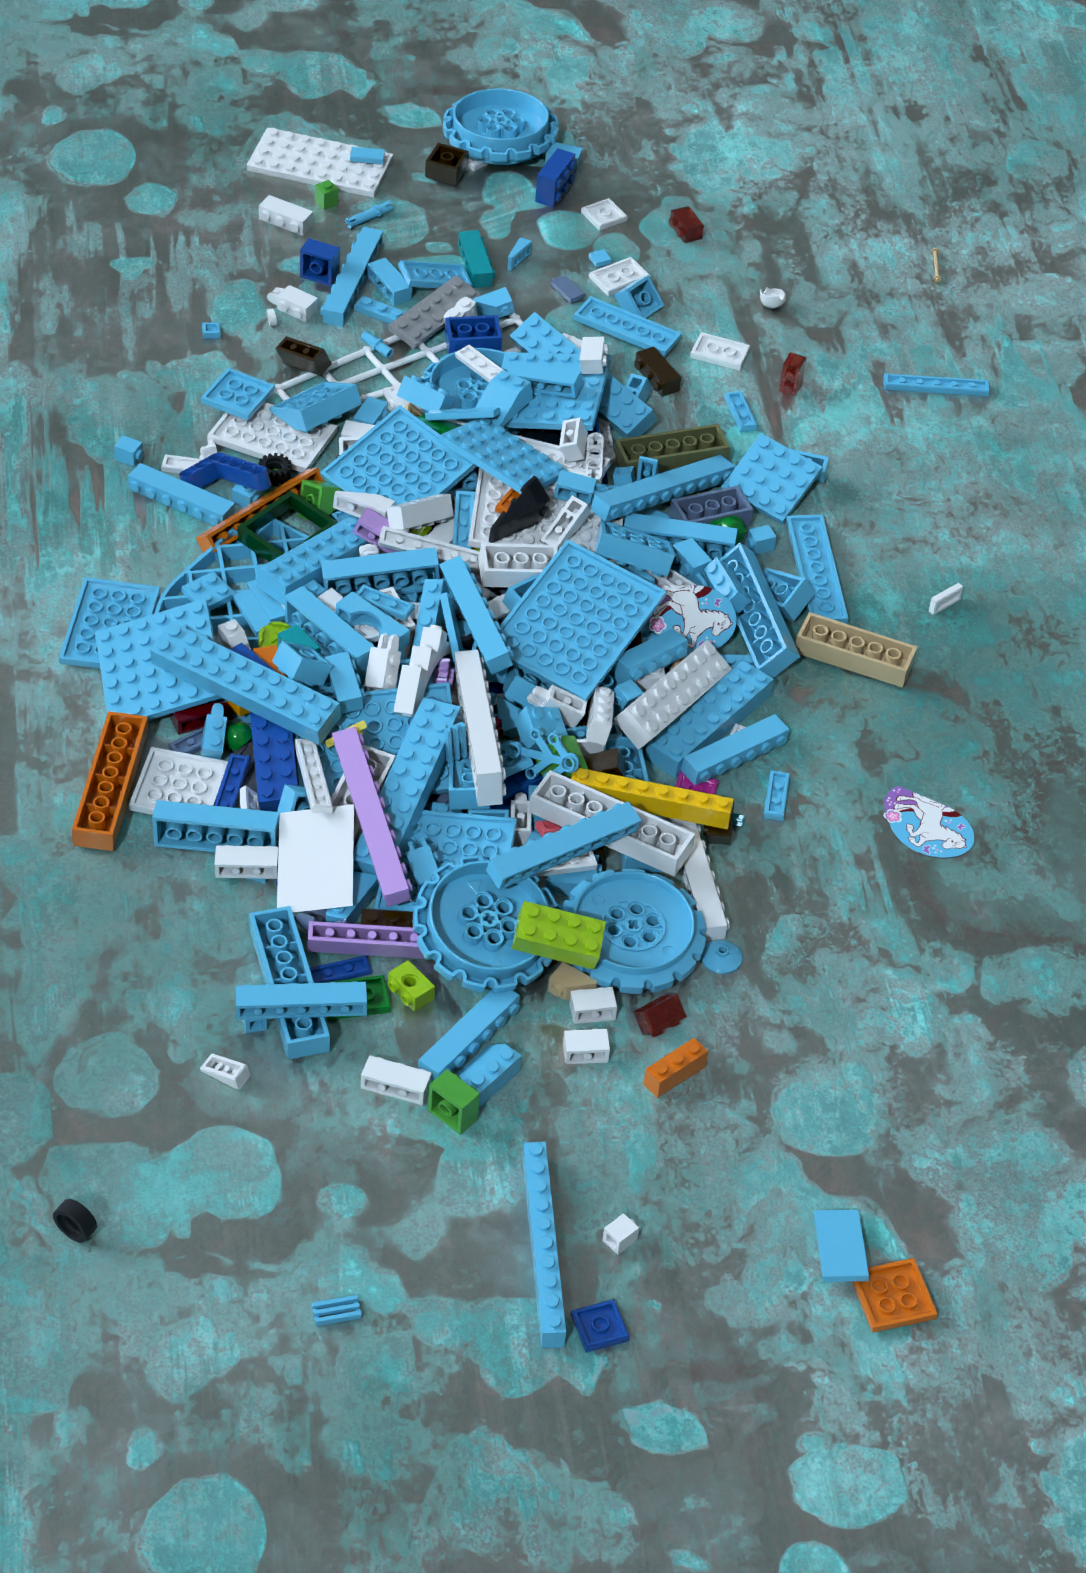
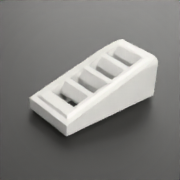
M213 1053L200 1068L201 1072L238 1090H241L251 1075L246 1064Z

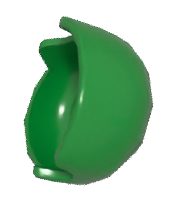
M244 722L231 724L225 731L224 744L233 751L239 749L252 738V729Z

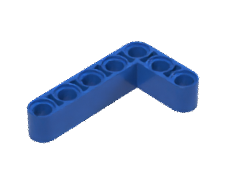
M214 453L179 473L180 480L199 488L208 485L218 478L257 491H263L271 487V481L265 466L225 453Z

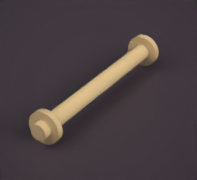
M938 248L931 250V254L934 256L935 277L933 280L935 283L942 281V277L939 275L938 254L940 251Z

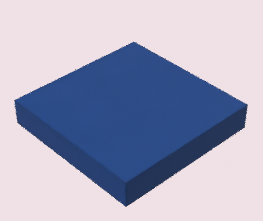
M614 1299L571 1310L572 1320L586 1353L630 1340L629 1333Z

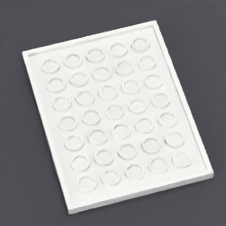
M481 468L478 471L468 546L480 548L481 543H490L488 542L490 528L501 515L495 511V506L511 489V487ZM557 481L544 487L550 498V513L547 518H543L538 524L494 543L546 545L540 539L568 502L553 498ZM591 501L589 507L590 515L568 540L595 553V544L601 518L590 510L593 502ZM623 516L609 520V522L623 525ZM608 558V561L619 566V564L615 562L616 560Z

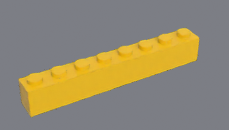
M578 768L572 773V780L624 803L630 802L633 807L649 814L728 829L733 798Z

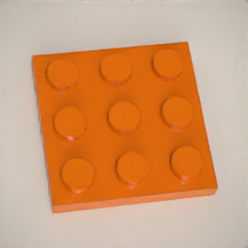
M914 1258L868 1267V1281H851L872 1333L937 1319L938 1313Z

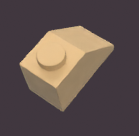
M564 962L549 977L548 991L565 1001L570 1000L571 991L598 988V981Z

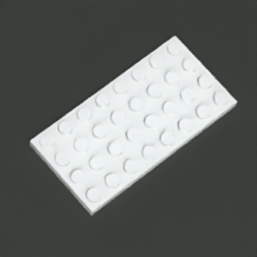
M267 127L247 163V171L312 185L330 180L340 191L374 198L393 161V154L385 152L383 164L351 162V148L358 146Z

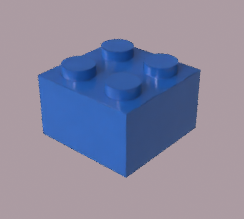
M308 238L300 249V277L332 286L336 281L337 274H340V247Z

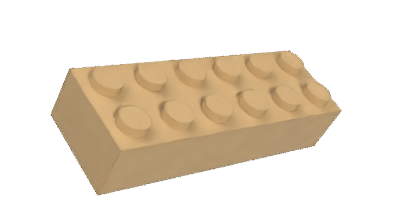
M811 612L808 613L795 643L800 655L902 688L914 665L918 648L917 646Z

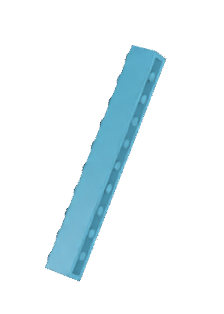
M722 455L707 458L594 495L590 510L605 522L671 501L672 499L723 484L735 469V465Z
M524 1142L522 1162L541 1348H561L565 1346L566 1326L546 1142Z

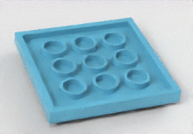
M761 433L721 486V489L738 486L752 508L783 525L786 517L790 516L821 473L822 466Z

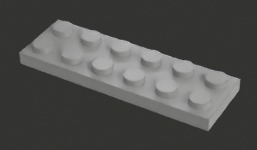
M455 275L390 323L388 330L415 349L445 327V313L455 307L460 299L468 297L473 300L476 297L482 296V294Z

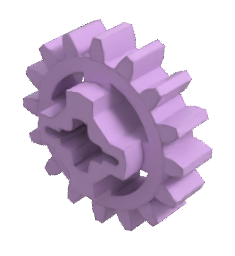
M442 658L439 662V667H435L433 684L450 682V690L454 691L455 668H451V658Z

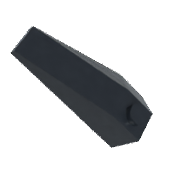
M533 476L520 489L522 493L518 499L513 498L508 511H503L491 526L488 542L494 543L538 524L543 518L548 517L550 513V498L536 476Z

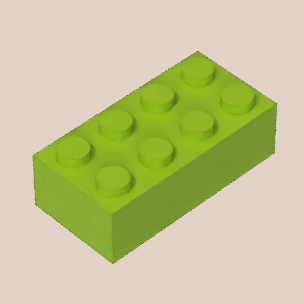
M523 901L518 913L512 949L594 970L600 958L606 921Z

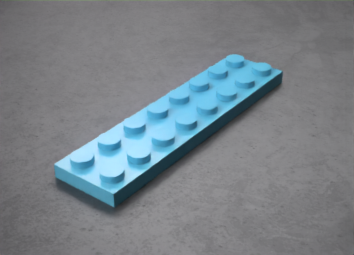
M823 515L787 516L786 524L798 575L805 578L815 591L814 596L806 605L807 614L811 612L847 624L848 615Z

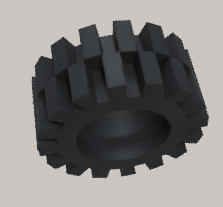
M269 453L268 457L264 455L263 459L260 458L258 465L267 468L271 486L273 484L279 486V483L282 485L291 479L292 464L287 456Z

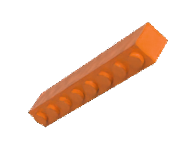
M319 468L303 471L197 536L196 540L202 552L204 553L210 547H215L214 543L220 538L227 539L220 545L229 544L238 538L237 535L228 538L227 532L231 528L238 531V526L278 500L282 495L293 491L300 496L302 480L325 482L320 475Z

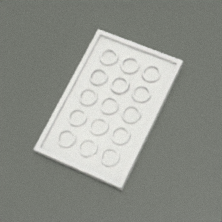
M264 402L249 421L225 412L207 435V441L213 440L215 444L262 459L264 455L268 457L269 453L272 455L278 453V456L283 454L284 457L287 456L288 460H291L292 470L302 473L312 467L337 433L338 426L328 423L323 426H316L313 431L304 433V431L295 430L270 412L269 408L274 405Z

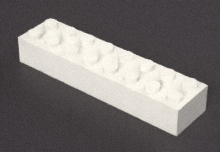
M707 639L613 720L639 750L731 671L732 668Z
M549 770L530 796L529 812L564 827L565 825L571 826L576 824L582 818L588 819L599 811L603 810L605 812L614 805L624 804V802ZM633 807L642 820L638 831L604 846L675 877L693 851L695 833Z

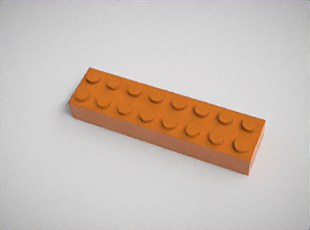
M108 711L73 823V846L114 851L148 736V716Z

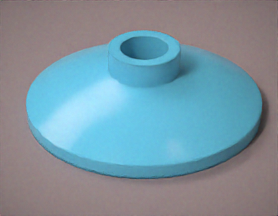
M715 940L705 945L701 961L707 969L714 973L728 974L740 967L742 952L735 944L729 941Z

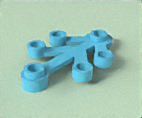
M538 727L530 731V738L537 743L541 751L523 747L517 741L509 743L505 748L509 758L515 759L522 755L541 760L535 766L526 769L525 775L528 779L538 777L539 772L551 763L559 764L553 772L560 775L563 772H575L580 764L578 757L574 753L567 752L561 743V734L558 732L548 735V742L554 745L560 756L554 755L543 739V730ZM535 731L538 732V737L535 736ZM553 735L557 738L556 742L553 740ZM530 770H533L534 776L530 774Z

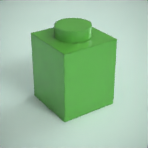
M330 180L316 184L315 202L323 210L338 205V188Z

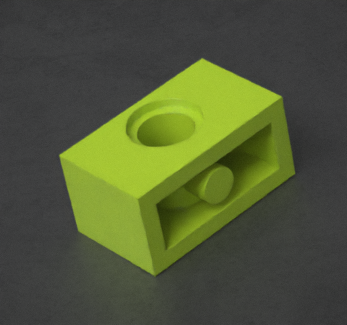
M409 960L388 972V988L392 993H396L401 998L403 1004L409 1006L414 1012L434 1000L435 986Z

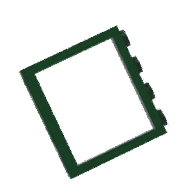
M289 491L260 512L254 514L253 517L238 526V541L270 562L284 553L255 534V532L290 508L321 528L300 544L338 522L293 491Z

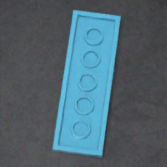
M592 296L575 312L573 320L643 349L654 346L663 357L678 343L682 334Z

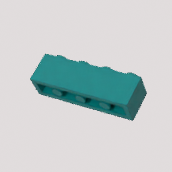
M479 230L458 232V248L467 274L473 284L472 288L492 286L493 279H495V269L491 268V258H488L487 247H484V238L480 236Z

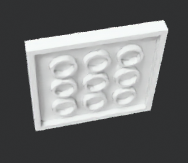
M151 747L130 800L129 810L153 815L157 800L214 806L228 761Z

